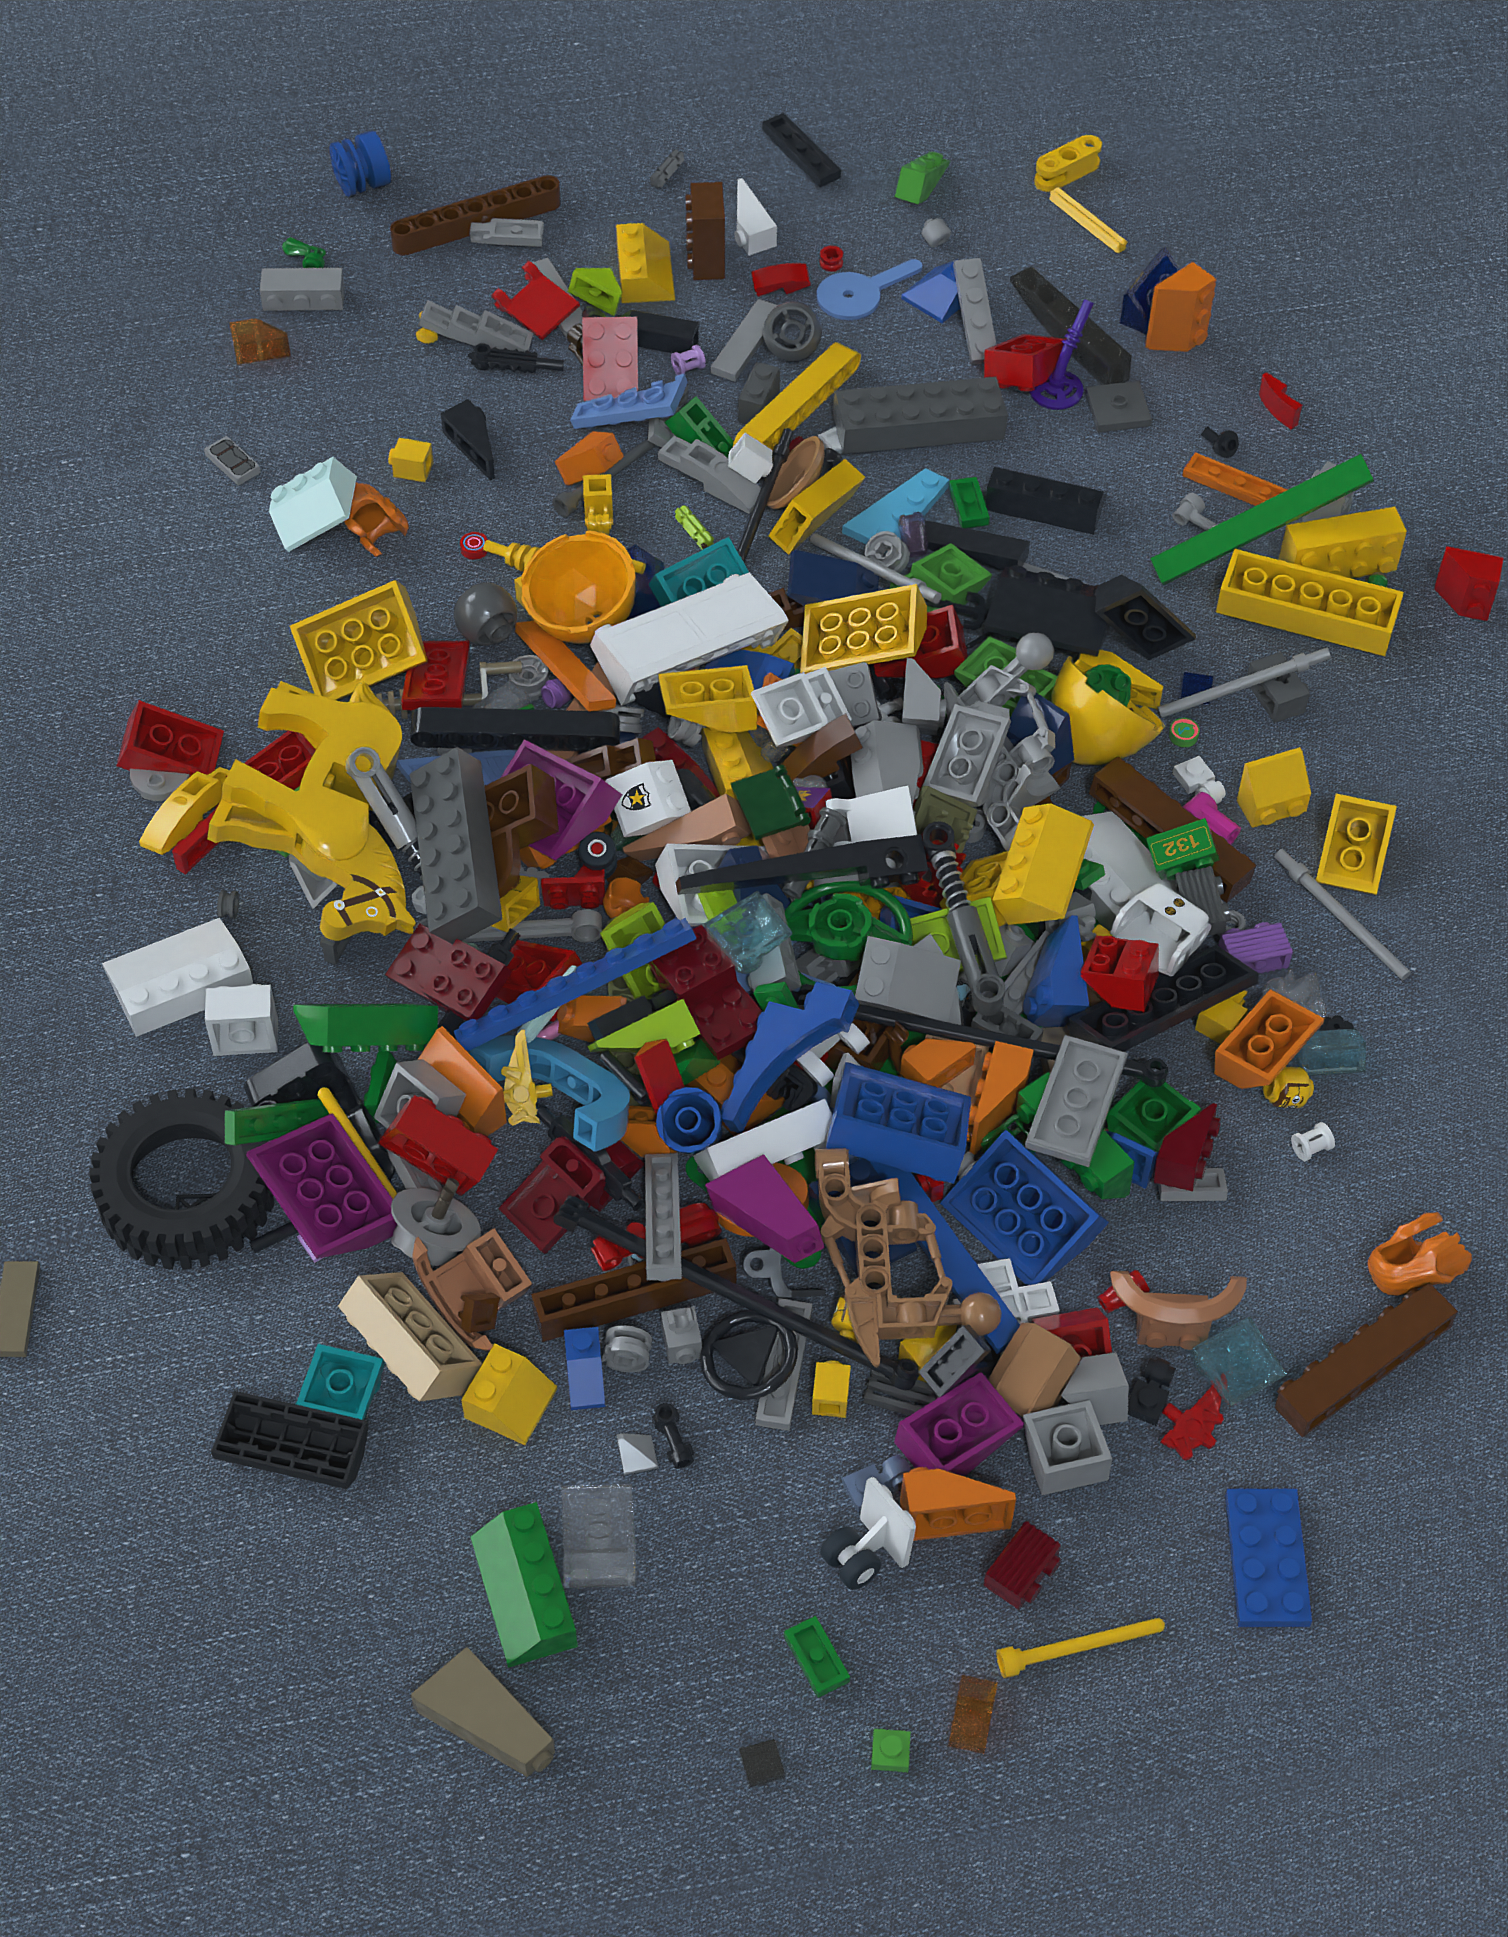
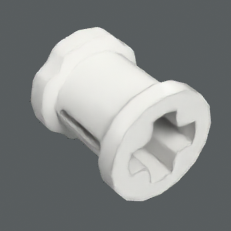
M1323 1122L1316 1124L1314 1129L1304 1134L1296 1133L1291 1136L1294 1152L1304 1162L1311 1159L1314 1153L1323 1149L1329 1151L1335 1147L1333 1134Z

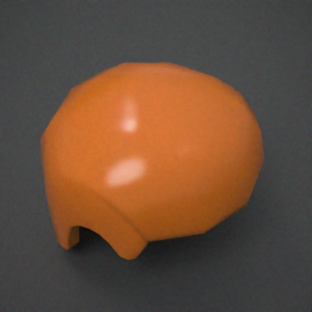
M626 877L615 878L607 887L603 899V907L607 915L612 919L639 903H648L649 897L642 896L641 884Z

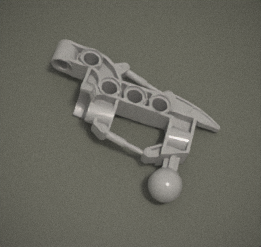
M1028 633L1023 636L1017 643L1015 659L1003 670L990 665L960 695L950 683H944V699L946 700L948 720L955 704L968 706L980 701L1002 707L1011 697L1015 698L1017 695L1027 697L1033 710L1032 714L1039 729L1033 735L1021 740L1015 747L1006 736L988 784L990 788L989 798L983 804L987 821L999 837L1006 851L1010 849L1023 808L1033 806L1061 789L1053 776L1048 772L1055 762L1050 753L1055 749V733L1049 730L1044 716L1033 697L1036 694V688L1019 679L1028 669L1041 670L1048 666L1053 659L1054 648L1052 642L1046 635L1041 633Z

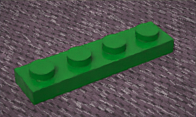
M320 1099L225 1110V1144L240 1145L274 1140L329 1115V1112Z

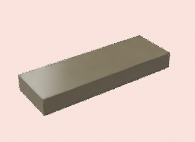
M4 1261L0 1286V1357H27L40 1272L38 1261Z

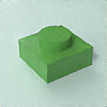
M874 1729L871 1770L908 1772L911 1732Z

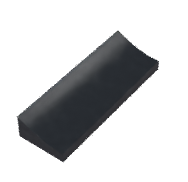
M1214 945L1188 958L1186 963L1173 976L1160 972L1144 1012L1114 1008L1104 1000L1070 1017L1069 1035L1124 1052L1258 984L1259 973L1219 946Z

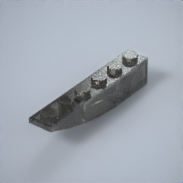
M1032 266L1011 276V283L1048 333L1055 338L1067 339L1065 334H1069L1067 330L1072 327L1080 309ZM1088 317L1081 332L1083 336L1079 337L1081 341L1076 343L1078 347L1073 350L1071 357L1101 385L1129 381L1132 355Z

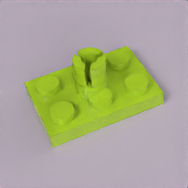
M991 897L972 901L969 906L977 908L994 962L1007 959ZM950 908L910 918L913 928L912 946L931 934L944 956L960 960L946 918ZM962 963L960 964L959 972L964 971Z

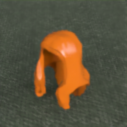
M356 482L349 519L345 520L344 523L350 531L360 536L359 542L375 557H378L382 553L374 545V542L382 535L400 531L406 536L409 524L399 508L395 507V504L389 498L382 496L379 491L368 484Z
M1438 1212L1424 1213L1417 1219L1399 1226L1389 1241L1377 1246L1372 1251L1368 1259V1270L1373 1282L1382 1292L1387 1295L1399 1296L1408 1293L1413 1288L1424 1287L1428 1283L1431 1285L1451 1283L1457 1275H1462L1468 1270L1472 1261V1254L1465 1250L1464 1245L1458 1244L1461 1238L1458 1232L1453 1236H1450L1447 1232H1442L1435 1237L1426 1239L1424 1242L1414 1240L1413 1235L1443 1221L1442 1216Z

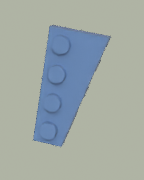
M685 374L675 376L676 381L666 384L662 380L652 382L651 388L638 392L636 387L625 390V392L614 399L610 394L579 403L570 419L574 429H590L599 425H617L621 422H640L650 418L670 417L675 414L688 384Z

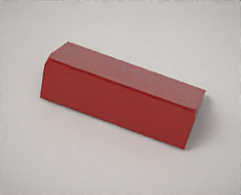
M667 1039L646 1042L634 1057L656 1115L660 1105H663L668 1095L685 1087Z

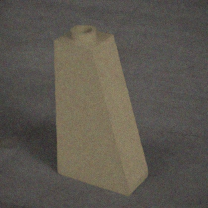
M468 1647L410 1694L413 1708L419 1714L526 1777L535 1770L537 1772L544 1770L553 1760L555 1748L554 1740Z

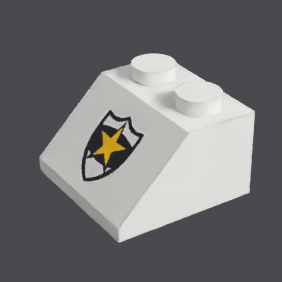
M673 760L647 762L605 781L623 794L614 810L624 837L649 834L691 812Z

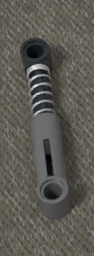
M933 822L923 832L926 859L932 862L933 868L938 870L936 877L940 879L939 886L944 889L942 895L947 899L945 904L950 908L946 918L972 994V1005L979 1014L991 1016L997 1014L1003 1007L1005 983L999 977L977 908L969 906L971 901L966 898L968 891L963 889L965 882L960 880L962 873L957 871L956 868L958 862H955L954 831L945 822ZM941 840L944 844L936 845L932 841ZM985 991L993 992L996 996L993 998H986L983 995H981V993Z

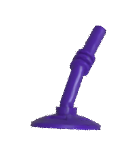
M1084 299L1072 327L1068 328L1069 334H1065L1067 339L1062 341L1064 345L1056 367L1048 378L1049 382L1036 386L1035 390L1029 391L1031 398L1042 407L1052 410L1068 409L1075 406L1083 396L1084 389L1081 380L1073 373L1066 371L1073 350L1078 347L1076 343L1081 341L1079 337L1083 336L1081 332L1094 305L1091 301ZM1073 388L1077 389L1071 397L1066 398V396H1068L1072 392ZM1045 390L1047 393L1057 397L1056 400L1044 397L1040 393Z

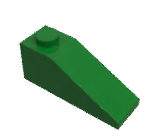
M697 396L680 407L674 415L664 422L675 436L690 444L698 439L727 458L729 451L733 448L734 441Z

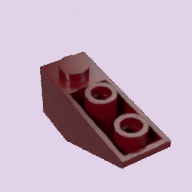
M1212 1103L1164 1137L1156 1159L1154 1183L1193 1192L1196 1180H1203L1207 1164L1204 1157L1210 1159L1214 1145V1139H1211V1137L1218 1136L1221 1118L1216 1117L1217 1104Z

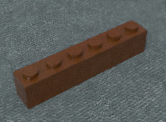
M1118 756L1093 777L1089 794L1145 839L1201 820L1193 816L1178 801L1169 797L1155 783L1146 779L1131 764L1126 763ZM1211 830L1220 858L1219 861L1214 862L1212 868L1214 876H1220L1222 879L1224 894H1221L1220 898L1227 903L1250 884L1256 864L1248 856L1240 853L1230 845L1224 837Z
M726 1238L681 1251V1258L737 1284V1266ZM645 1261L533 1293L531 1298L537 1327L542 1342L564 1336V1330L597 1327L714 1292L683 1277L682 1279H671L669 1281L647 1280Z
M1430 1283L1420 1290L1413 1288L1403 1297L1401 1304L1395 1308L1392 1305L1387 1307L1371 1326L1368 1324L1362 1325L1346 1344L1343 1342L1336 1344L1329 1351L1326 1359L1321 1362L1318 1360L1313 1361L1305 1368L1300 1378L1295 1381L1289 1379L1283 1383L1277 1391L1279 1395L1274 1408L1303 1438L1450 1329L1458 1311Z

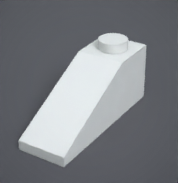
M743 178L738 179L737 231H735V240L738 246H742L749 256L777 246V226Z

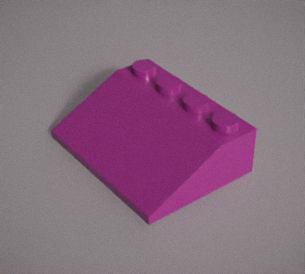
M524 739L500 778L529 764L554 777L559 832L528 846L556 861L608 819L623 794L596 775Z
M333 1113L247 1151L246 1156L316 1259L367 1249L393 1236L394 1229L398 1225L391 1213L393 1199Z

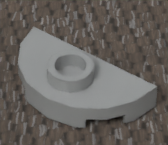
M130 768L132 786L141 794V797L152 801H166L190 777L189 774Z

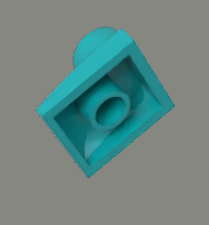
M317 1344L296 1405L364 1420L374 1394L381 1387V1374L385 1366L384 1360L370 1355Z

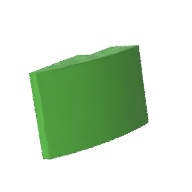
M950 543L913 563L910 573L905 576L910 579L917 578L925 582L927 587L941 593L942 601L949 600L952 603L965 605L969 602L966 600L967 592L978 593L991 579L992 574ZM891 582L889 589L897 588L900 586ZM927 606V612L939 609Z
M989 636L954 670V675L965 687H968L990 665L1003 670L1016 658V648ZM1028 669L1019 679L1033 685L1036 688V693L1051 702L1052 691L1058 676L1043 669ZM1021 696L1011 697L1002 706L1003 708L1010 709V717Z

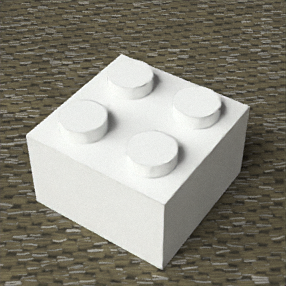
M252 984L239 987L219 986L217 988H206L205 1024L214 1056L278 1052V1016L271 985Z

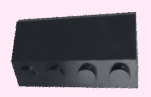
M994 467L987 486L985 504L987 510L1094 535L1107 491Z

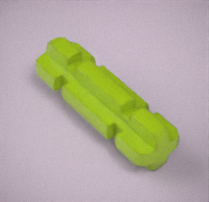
M686 505L675 510L677 521L683 524L682 527L694 541H697V545L702 550V543H706L708 547L714 544V537L706 531L707 529L692 514L693 512Z

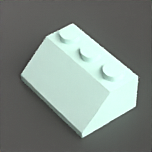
M334 457L323 463H317L312 469L303 474H298L293 480L283 486H277L271 494L269 513L283 546L288 552L349 519L357 476Z

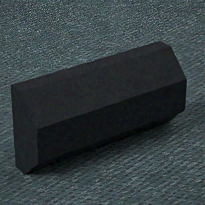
M234 1391L211 1453L213 1459L348 1489L356 1480L364 1457L368 1422Z

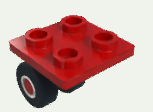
M592 832L581 840L579 844L581 869L574 877L541 879L544 906H550V908L555 910H562L568 908V906L594 909L599 907V905H603L605 879L612 876L617 868L616 846L609 835L603 832Z

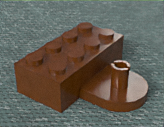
M532 764L484 786L500 898L504 897L512 888L515 889L519 884L521 869L520 849L559 832L554 777Z

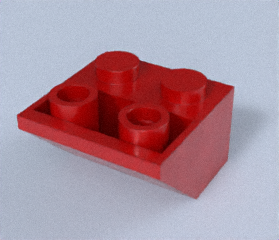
M1096 935L1081 970V978L1112 1007L1144 1012L1159 975V944L1144 940H1128L1113 936Z

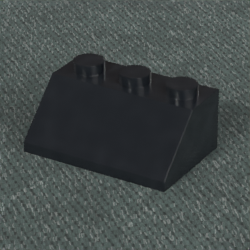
M1123 575L1098 585L1095 613L1147 660H1152L1196 639V634L1143 585Z

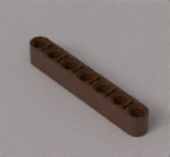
M545 175L396 220L390 226L393 251L398 255H410L470 236L471 223L491 222V218L524 220L553 211L561 204L560 182L555 176Z

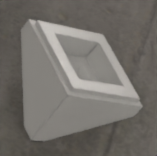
M617 1434V1445L624 1475L658 1469L651 1435Z

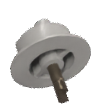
M448 1178L441 1192L427 1188H410L399 1192L391 1204L392 1216L398 1224L394 1229L391 1243L413 1259L415 1238L419 1237L428 1250V1259L431 1268H433L434 1266H442L456 1257L457 1251H463L468 1244L478 1239L481 1234V1228L477 1218L463 1203L453 1198L458 1189L459 1182L453 1178Z

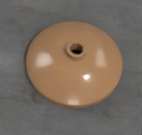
M817 436L809 437L799 443L789 453L787 461L781 466L767 506L769 508L779 509L788 506L793 498L818 480L825 456L824 443Z

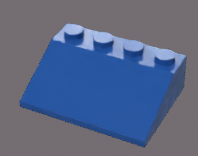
M845 1062L826 1148H846V1150L849 1149V1155L866 1159L869 1162L899 1168L904 1172H914L931 1177L936 1181H946L954 1184L966 1150L971 1097Z
M1006 1129L972 1166L973 1168L962 1177L940 1202L999 1260L1010 1258L1014 1274L1027 1286L1044 1283L1087 1248L1109 1223L1033 1151L1025 1148V1144Z

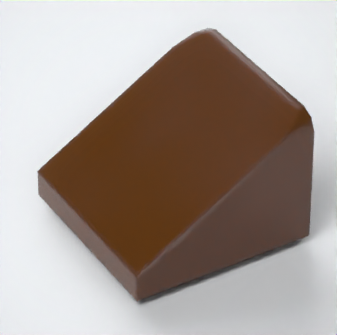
M628 856L617 860V868L614 874L607 878V882L610 883L615 878L626 877L642 885L652 876L654 871L639 860Z

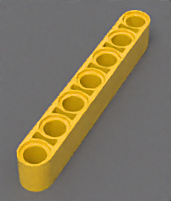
M838 342L833 343L738 432L734 439L733 447L743 434L747 433L773 451L774 446L779 443L785 428L794 431L856 372L861 362V354Z

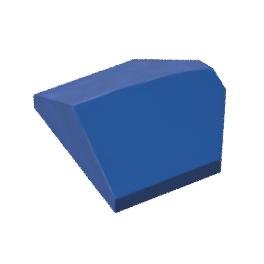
M1106 1131L1135 1162L1132 1183L1146 1189L1156 1167V1159L1159 1152L1117 1133Z

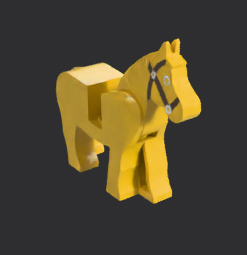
M280 681L277 689L271 687L260 709L257 728L265 731L288 730L301 733L316 749L305 770L300 789L294 791L235 759L223 783L222 799L209 823L207 840L215 843L235 841L254 848L290 853L312 873L326 877L344 887L342 899L327 903L322 911L320 930L330 940L340 941L365 931L381 933L383 936H386L397 929L413 934V927L416 922L406 910L404 884L395 858L378 831L369 824V810L373 811L356 781L351 778L346 770L348 756L357 748L369 747L379 755L381 765L392 780L402 742V729L399 722L390 710L375 696L366 682L357 684L349 702H342L315 695ZM364 756L356 758L355 765L358 770L362 772L370 770L371 763L368 758ZM371 777L373 783H374L375 786L377 787V789H378V791L380 792L381 796H383V794L381 793L380 789H379L378 786L376 785L375 781H374L373 778Z

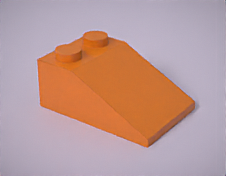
M918 1467L903 1473L900 1507L903 1511H908L915 1521L916 1531L913 1541L1011 1529L1016 1503L1015 1492L941 1469L929 1470L926 1467Z

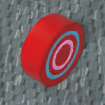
M480 532L465 534L460 539L461 554L471 560L483 558L488 553L483 549L484 543L488 540L487 537Z

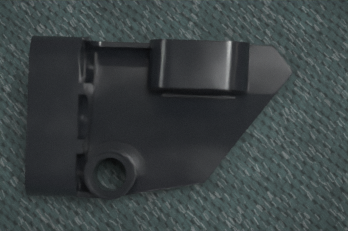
M308 1042L246 1080L244 1089L252 1107L319 1099V1089L323 1087L328 1088L391 1182L396 1169L389 1159L387 1149L378 1144L381 1139L378 1128L369 1111L361 1104L337 1052H323V1046L310 1045Z

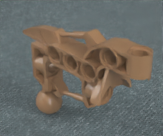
M815 1149L819 1203L823 1217L826 1220L820 1234L844 1284V1300L847 1304L850 1323L856 1339L874 1367L880 1366L879 1340L934 1338L938 1326L970 1325L978 1336L990 1334L998 1327L1001 1322L1002 1312L997 1300L990 1294L982 1292L973 1293L967 1296L959 1305H947L952 1290V1280L945 1276L941 1263L942 1257L935 1237L936 1226L926 1213H919L917 1203L901 1201L898 1178L850 1187L849 1149ZM838 1191L842 1195L840 1197H831L827 1193ZM867 1220H873L877 1222L878 1225L875 1227H868L864 1225L863 1222ZM841 1236L855 1241L858 1278L851 1284L835 1242ZM926 1241L932 1261H934L937 1269L939 1282L931 1293L925 1294L924 1297L897 1298V1295H892L889 1245ZM875 1251L880 1256L878 1258H869L865 1253ZM877 1282L882 1285V1288L872 1290L867 1284Z

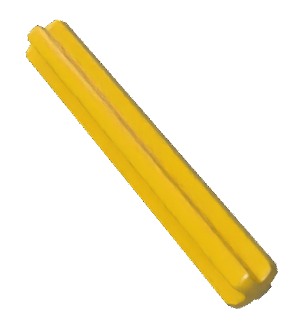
M1057 187L1050 192L1049 199L1051 202L1114 252L1121 253L1126 249L1127 241L1061 188Z

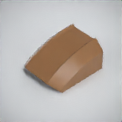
M1021 1323L988 1381L1013 1411L1023 1417L1024 1414L1058 1406L1062 1398L1061 1394L1075 1372L1081 1357L1071 1344L1036 1323Z

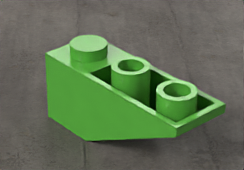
M928 152V154L926 153L902 166L895 197L918 205L926 201L949 166L950 160L943 159V155L940 153Z

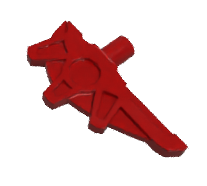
M1223 1373L1191 1409L1183 1413L1170 1402L1162 1411V1414L1175 1424L1173 1429L1168 1431L1160 1443L1175 1449L1184 1461L1192 1458V1449L1198 1448L1201 1445L1211 1449L1216 1443L1211 1433L1214 1426L1221 1425L1224 1419L1223 1414L1219 1413L1222 1393L1227 1386V1380Z

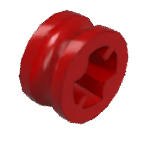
M832 245L821 249L820 267L822 269L834 272L842 268L843 251L841 248Z

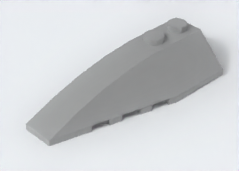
M873 720L855 729L863 746L862 749L851 754L856 798L908 785L913 806L914 799H918L920 791L917 787V780L923 774L920 731L917 725ZM886 858L887 865L897 869L895 861Z

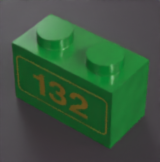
M1206 818L1146 838L1156 872L1161 880L1165 878L1167 880H1175V874L1178 872L1182 873L1195 868L1212 867L1214 862L1220 860Z

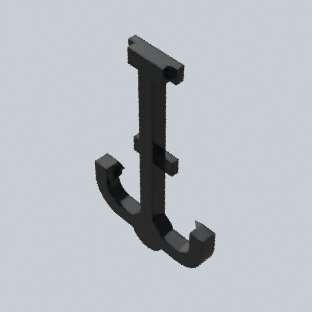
M968 591L966 600L976 601L978 603L976 607L952 603L949 600H940L939 603L935 604L924 598L927 606L943 608L953 604L956 612L973 615L977 621L964 620L963 628L979 629L989 612L985 607L984 597L974 592Z

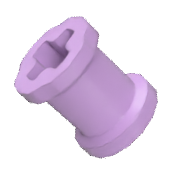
M694 345L691 350L680 354L678 352L671 354V363L677 375L685 374V372L695 368L701 370L706 367L705 356L699 345Z

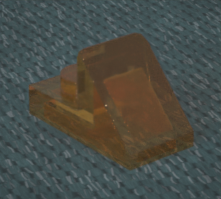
M962 1675L948 1746L982 1754L985 1753L997 1682Z

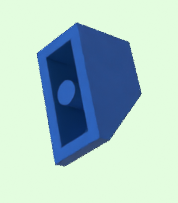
M598 1327L564 1330L571 1410L605 1407Z

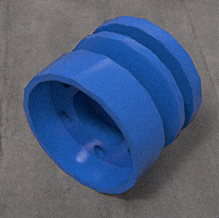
M371 130L356 135L355 147L348 138L342 140V145L338 141L330 144L329 152L332 169L346 196L355 195L356 190L359 193H363L366 190V181L373 189L391 183L388 158L383 144L375 131Z

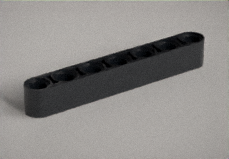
M419 707L413 710L411 714L410 740L415 746L423 748L458 747L460 749L518 750L524 739L546 751H590L604 745L616 746L620 744L619 716L607 711Z

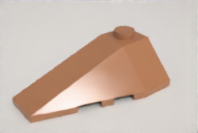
M724 794L623 847V851L639 861L657 859L660 857L666 844L736 845L742 838L751 834V829L738 801Z

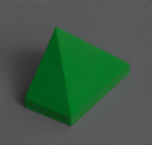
M701 1039L697 1040L694 1045L673 1055L684 1086L720 1064V1060L717 1061Z

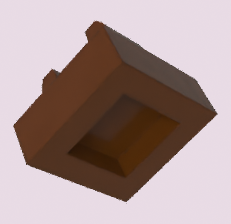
M491 1292L461 1295V1300L465 1302L463 1311L458 1313L459 1318L462 1320L460 1329L468 1333L495 1329L500 1297Z

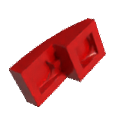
M806 263L777 264L751 271L754 290L758 297L783 288L787 295L811 286Z
M1265 372L1262 375L1259 396L1269 412L1283 425L1292 430L1299 423L1302 404L1286 395L1288 385Z

